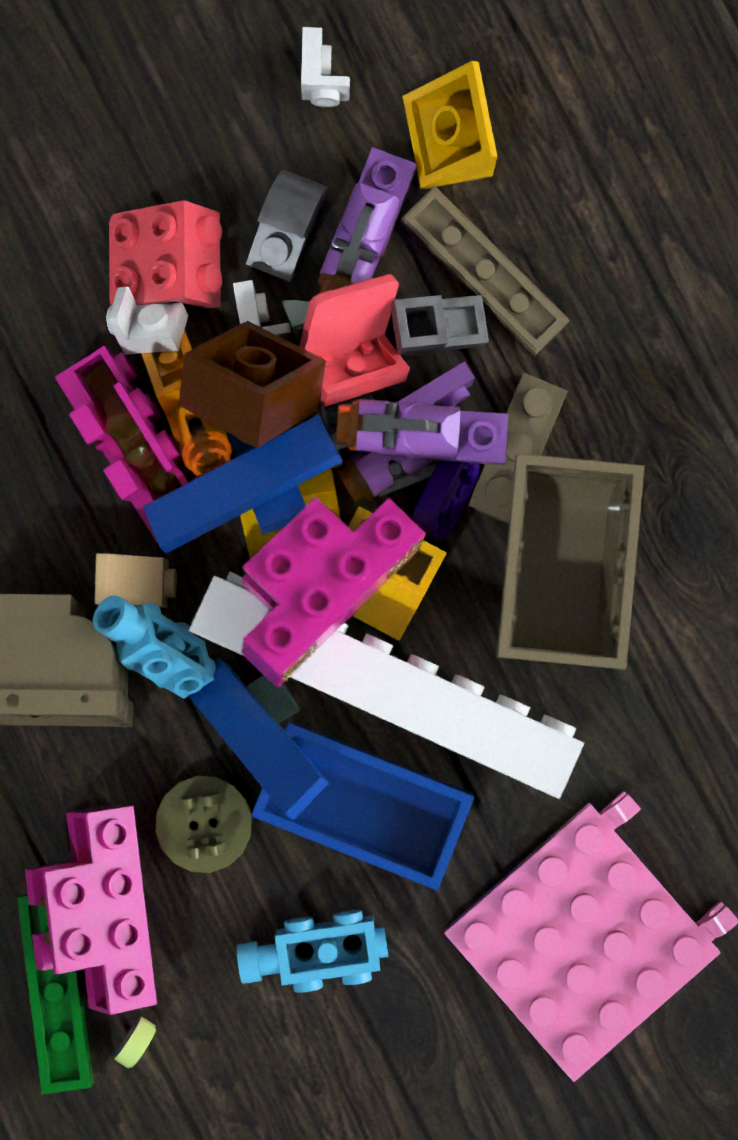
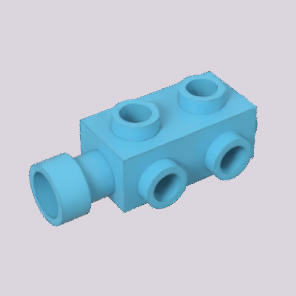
M117 595L105 598L98 605L93 617L94 628L102 635L116 641L117 658L125 668L138 672L152 680L160 688H166L183 699L190 694L198 692L203 686L214 680L215 662L212 658L208 657L205 641L189 631L190 625L182 622L175 623L161 614L160 607L156 604L142 603L135 607Z
M362 910L337 912L333 914V921L314 924L313 917L290 919L284 921V929L276 930V943L259 946L257 941L237 944V960L242 984L259 982L263 980L265 975L280 973L282 985L293 984L294 992L297 993L323 988L322 979L342 977L343 985L369 982L372 980L371 972L380 971L379 958L389 957L385 928H375L373 915L362 916ZM349 935H356L361 939L362 945L356 951H349L344 947V939ZM307 942L311 944L314 950L312 956L309 958L299 957L295 951V947L299 943Z

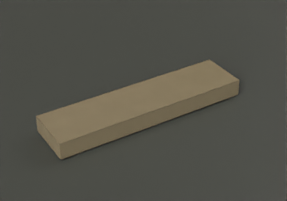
M436 186L429 190L401 218V224L473 296L482 295L483 306L534 356L569 323L570 319Z

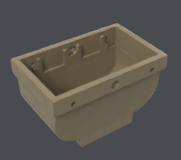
M516 454L496 657L626 670L644 478L643 465Z
M0 594L1 726L132 727L133 703L128 700L129 673L128 669L117 658L115 647L117 644L95 630L93 621L87 619V610L72 595Z

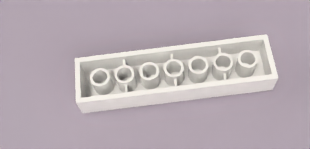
M229 572L226 580L216 576L213 577L189 631L243 655L241 653L243 638L271 611L241 583V576ZM345 623L290 676L560 799L584 745L583 742L573 738L576 728L547 715H543L540 723L527 717L530 707L499 694L496 703L481 696L485 688L484 686L455 674L452 682H448L435 676L439 666L413 654H410L406 663L389 655L393 645L367 633L362 642L345 635L348 625Z

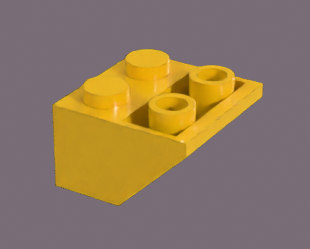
M359 506L348 528L354 532L373 513ZM423 540L419 550L352 616L400 641L447 552Z

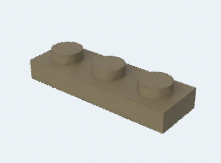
M523 372L506 412L508 414L505 464L484 465L467 507L509 524L515 456L517 453L542 455L567 395V390Z

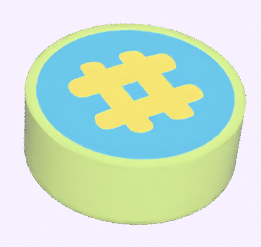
M140 1016L126 1034L113 1059L128 1069L132 1068L151 1042L156 1032V1025Z

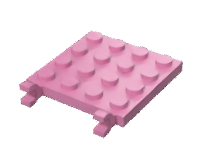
M622 791L599 813L590 803L586 804L444 929V934L573 1082L579 1079L721 954L712 941L724 935L738 924V918L720 900L695 923L614 830L641 810L625 791Z

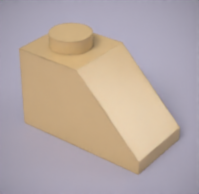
M96 554L95 604L99 605L105 598L117 595L135 607L142 603H153L160 608H168V598L176 597L177 572L176 569H169V560L162 557Z

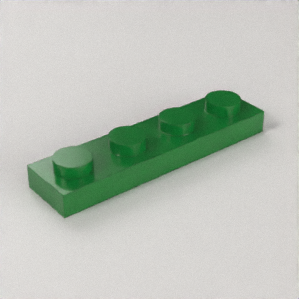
M22 894L17 897L41 1092L42 1094L91 1088L94 1080L80 970L56 975L53 969L44 971L36 969L32 934L49 932L46 903L31 905L28 902V894Z

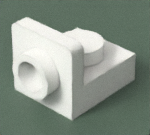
M303 27L302 100H311L313 105L320 107H333L339 105L340 101H349L350 77L323 76L331 75L332 45H322V28Z
M252 280L233 283L240 324L249 321L287 341H293L290 323L262 327L261 323L270 321L265 293L256 294Z
M118 287L113 304L109 306L106 315L108 330L112 335H115L124 354L178 351L188 319V314L182 302L137 306L129 287Z

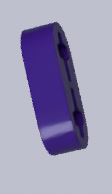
M439 461L416 505L412 519L426 533L425 536L441 541L451 533L476 485L480 464Z

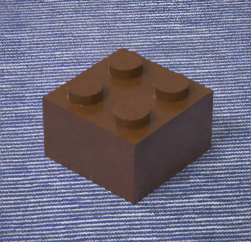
M246 321L184 353L179 406L199 416L201 420L212 423L238 437L240 441L258 448L318 411L326 360Z

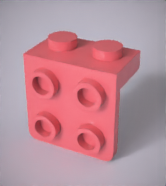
M182 200L113 214L109 221L110 304H113L118 287H129L137 306L176 301L203 309L221 307L220 240L222 229L220 225V212Z
M392 274L369 278L335 290L323 291L310 300L299 347L326 360L320 395V403L323 407L406 381L410 367L385 336L391 315L392 301L395 300L399 286L398 281Z

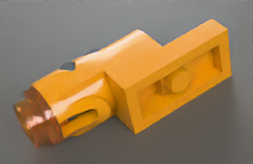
M184 329L178 351L141 354L157 399L167 417L172 434L179 447L184 464L196 476L200 477L229 462L232 448L225 430L201 420L199 416L179 406L184 353L192 350Z

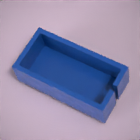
M294 721L288 722L285 729L286 733L321 772L329 784L294 820L280 810L262 787L251 816L438 891L473 802L474 795L472 792Z

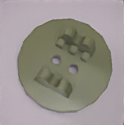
M197 775L180 781L165 794L156 812L155 832L161 849L174 864L190 872L212 873L230 866L243 854L252 835L253 817L251 816L247 799L234 783L225 781L217 776ZM210 819H217L218 825L212 827L209 823ZM196 821L199 824L198 829H192L190 823Z

